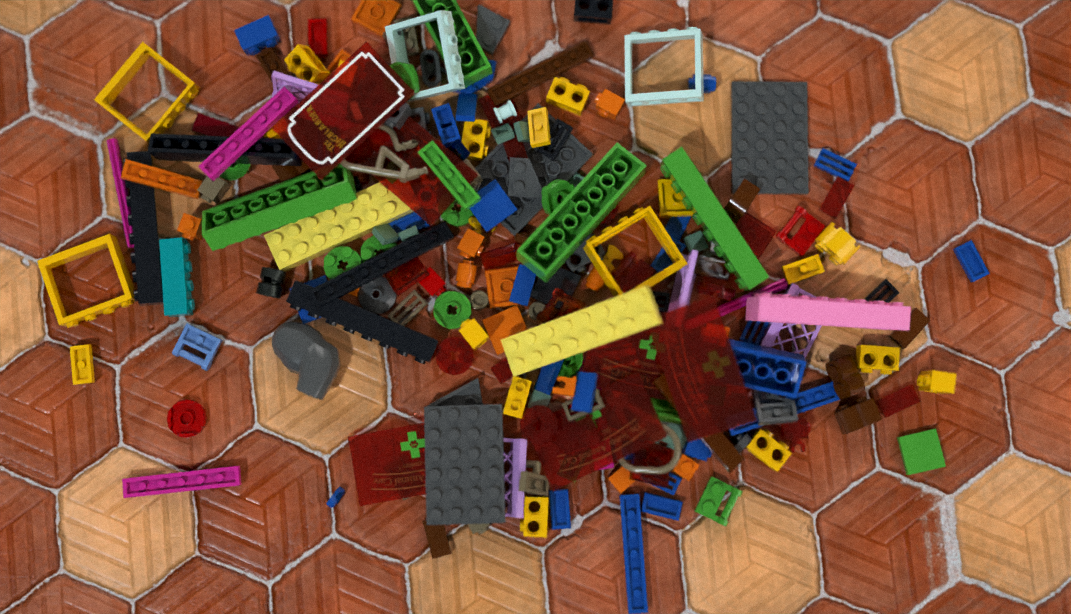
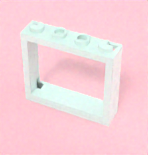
M440 10L385 26L391 64L395 62L409 64L403 29L437 20L449 84L419 91L410 100L404 102H413L465 89L461 57L457 46L458 40L455 35L451 11ZM401 77L400 81L398 82L399 85H403V79Z
M688 27L686 30L672 28L666 32L651 30L649 33L631 32L630 35H625V102L629 107L704 101L703 34L701 29L697 27ZM695 39V89L632 94V44Z

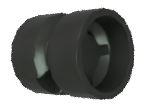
M262 267L260 273L262 282L258 283L256 293L281 299L283 291L281 284L285 283L287 272Z

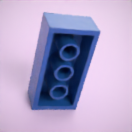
M726 338L722 357L728 356L730 364L722 367L725 376L718 377L719 382L797 398L806 365L803 355Z

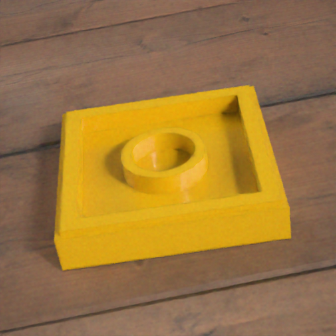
M658 179L659 218L693 216L694 213L691 209L687 210L681 202L683 198L681 194H676L672 189L671 179Z

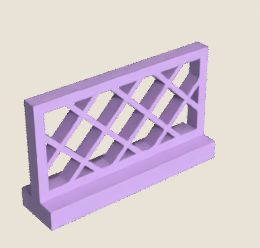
M273 71V93L271 97L285 87L299 101L295 107H302L324 86ZM327 87L305 108H309L312 105V110L346 120L351 102H349V94Z
M692 250L688 255L682 254L688 264L676 272L663 327L665 329H674L678 332L681 329L683 332L682 322L686 320L696 274H693L698 255L696 250Z
M794 283L788 285L784 293L791 296H798L800 293L803 296L816 297L802 290ZM769 322L759 345L772 348V346L779 344L780 349L784 351L782 343L792 340L795 349L792 353L800 354L799 352L803 351L802 355L804 358H806L821 328V325H815V330L807 333L805 325L801 324L804 334L794 337L791 326L796 324L786 323L787 325L783 326L784 323ZM788 327L791 338L781 341L779 332L781 329ZM805 336L807 345L804 349L798 350L795 339Z

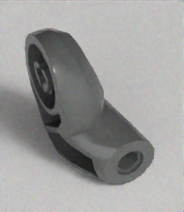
M300 322L281 324L275 330L272 337V348L275 355L290 372L298 374L299 379L296 387L298 391L323 400L333 384L341 365L339 350L327 342L318 330Z

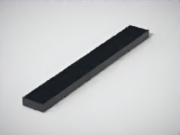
M443 221L309 290L308 293L317 309L447 243L454 239V235L446 221Z

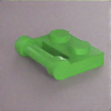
M710 476L694 511L726 527L729 522L727 520L738 496L741 497L743 491ZM727 490L731 492V495L719 517L715 514Z

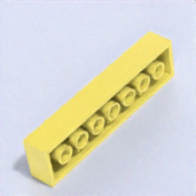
M385 179L357 192V199L350 203H345L331 210H325L314 216L300 219L295 223H289L265 234L264 237L279 270L287 272L330 252L336 247L343 246L371 233L376 226L391 223L421 209L410 182L407 181L404 184L397 179L392 185Z
M644 286L501 339V343L514 377L663 324L650 286Z

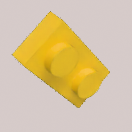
M546 107L527 111L531 147L536 148L551 144L548 110Z
M818 254L781 267L788 285L825 272Z
M92 345L70 346L73 385L95 383Z

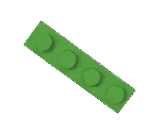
M433 140L418 151L419 156L465 211L481 200V197Z

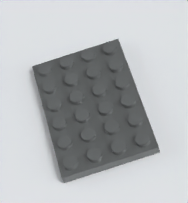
M731 82V194H734L744 178L760 188L757 195L809 194L807 82Z
M538 103L532 110L543 107ZM548 113L550 130L556 119ZM528 114L521 121L528 122ZM558 125L552 134L551 142L561 128V125ZM514 128L515 138L498 144L475 168L483 180L475 191L478 192L496 179L508 196L510 157L529 158L543 188L556 179L569 181L588 162L593 154L570 134L557 157L552 161L549 157H545L544 154L537 152L539 147L532 148L530 142H518ZM566 128L564 129L558 141L551 150V154L554 153L563 136L567 132ZM550 144L546 145L544 150H547ZM508 196L518 211L500 224L515 237L516 233H519L543 208L542 198Z
M502 404L424 407L427 525L506 523Z

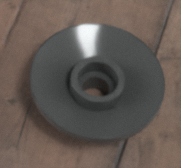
M379 277L360 287L358 299L364 309L375 314H382L393 307L396 301V289L387 278ZM375 291L380 293L378 298L373 297Z

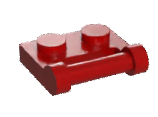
M797 206L793 216L784 228L777 232L775 237L802 257L825 228V225L807 213L804 208ZM803 218L805 220L790 240L787 235L798 220Z

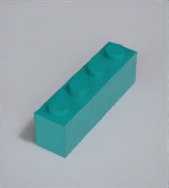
M182 237L160 239L164 316L193 315L195 302L191 295L194 285L193 281L190 280V272H192V263L189 261V254L191 253L190 243Z

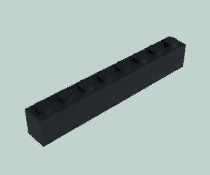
M151 134L148 152L157 160L203 162L229 137ZM260 138L234 163L302 166L304 153L292 139Z
M148 151L127 152V158H123L124 163L125 159L153 166L152 155ZM125 180L126 188L130 189V196H126L127 207H131V214H128L129 226L133 227V233H129L130 245H134V252H131L132 264H136V271H132L133 283L137 282L138 289L134 290L135 302H139L140 306L163 304L155 190L153 187Z
M295 280L286 302L291 304L290 308L301 311V309L309 311L307 315L318 319L321 316L330 325L336 326L339 324L344 326V331L352 334L355 331L361 333V338L371 342L372 339L380 342V346L390 349V346L398 349V354L406 357L408 354L415 356L414 360L422 364L431 362L439 340L340 298L317 309L308 293L314 287Z

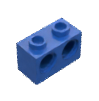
M447 103L432 108V114L444 150L460 145L461 137L450 104Z

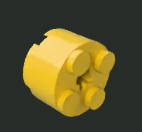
M831 222L815 239L816 244L814 247L821 253L826 252L830 255L828 259L836 266L838 264L845 265L860 249V246H855L854 244L857 241L841 227L838 229L834 228L835 223Z

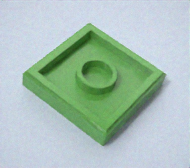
M936 428L897 437L906 475L946 467Z

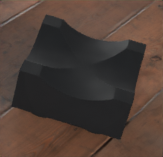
M560 267L546 283L538 278L530 297L566 312L581 276Z

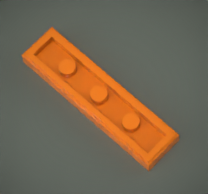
M125 159L120 178L197 200L200 195L197 189L203 182V180Z

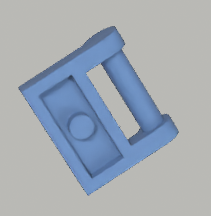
M186 323L172 355L176 357L181 356L200 365L203 370L208 371L223 340ZM186 344L207 354L205 359L184 350V345Z

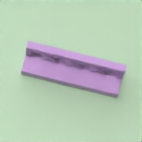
M503 438V442H511L510 452L507 455L504 452V462L507 461L510 465L509 471L506 474L504 473V479L509 485L508 491L505 493V502L508 504L507 513L505 514L506 517L523 518L524 492L518 490L521 471H526L527 439Z

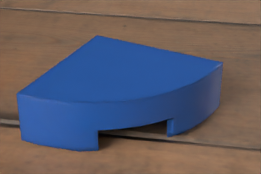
M339 487L326 505L331 508L337 506L345 493V489Z

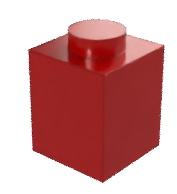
M431 267L416 279L433 298L435 296L439 297L446 291L445 287L447 284Z

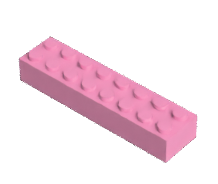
M754 293V297H747L746 321L880 330H909L911 307L903 306L902 302L887 303L885 301L848 300L846 298L829 299V297Z

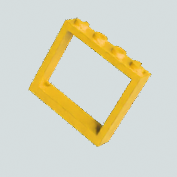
M142 42L94 100L149 143L151 134H162L166 128H170L173 125L176 116L181 114L186 109V104L197 96L200 87ZM151 56L188 86L149 133L146 134L110 104Z
M651 206L645 209L643 207L638 208L633 212L634 215L632 217H623L617 222V226H608L601 231L603 234L598 237L593 235L590 239L586 240L587 244L583 247V250L614 297L620 296L623 293L594 248L643 218L673 264L630 291L644 286H650L651 288L688 264Z
M107 234L37 261L60 326L67 328L76 327L79 325L78 322L83 320L86 322L92 321L99 314L107 315L113 313L115 308L129 307L135 301V288L117 237ZM109 248L125 295L67 316L51 269Z

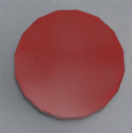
M185 399L178 401L168 411V427L178 437H194L202 432L206 426V411L200 403L194 400Z

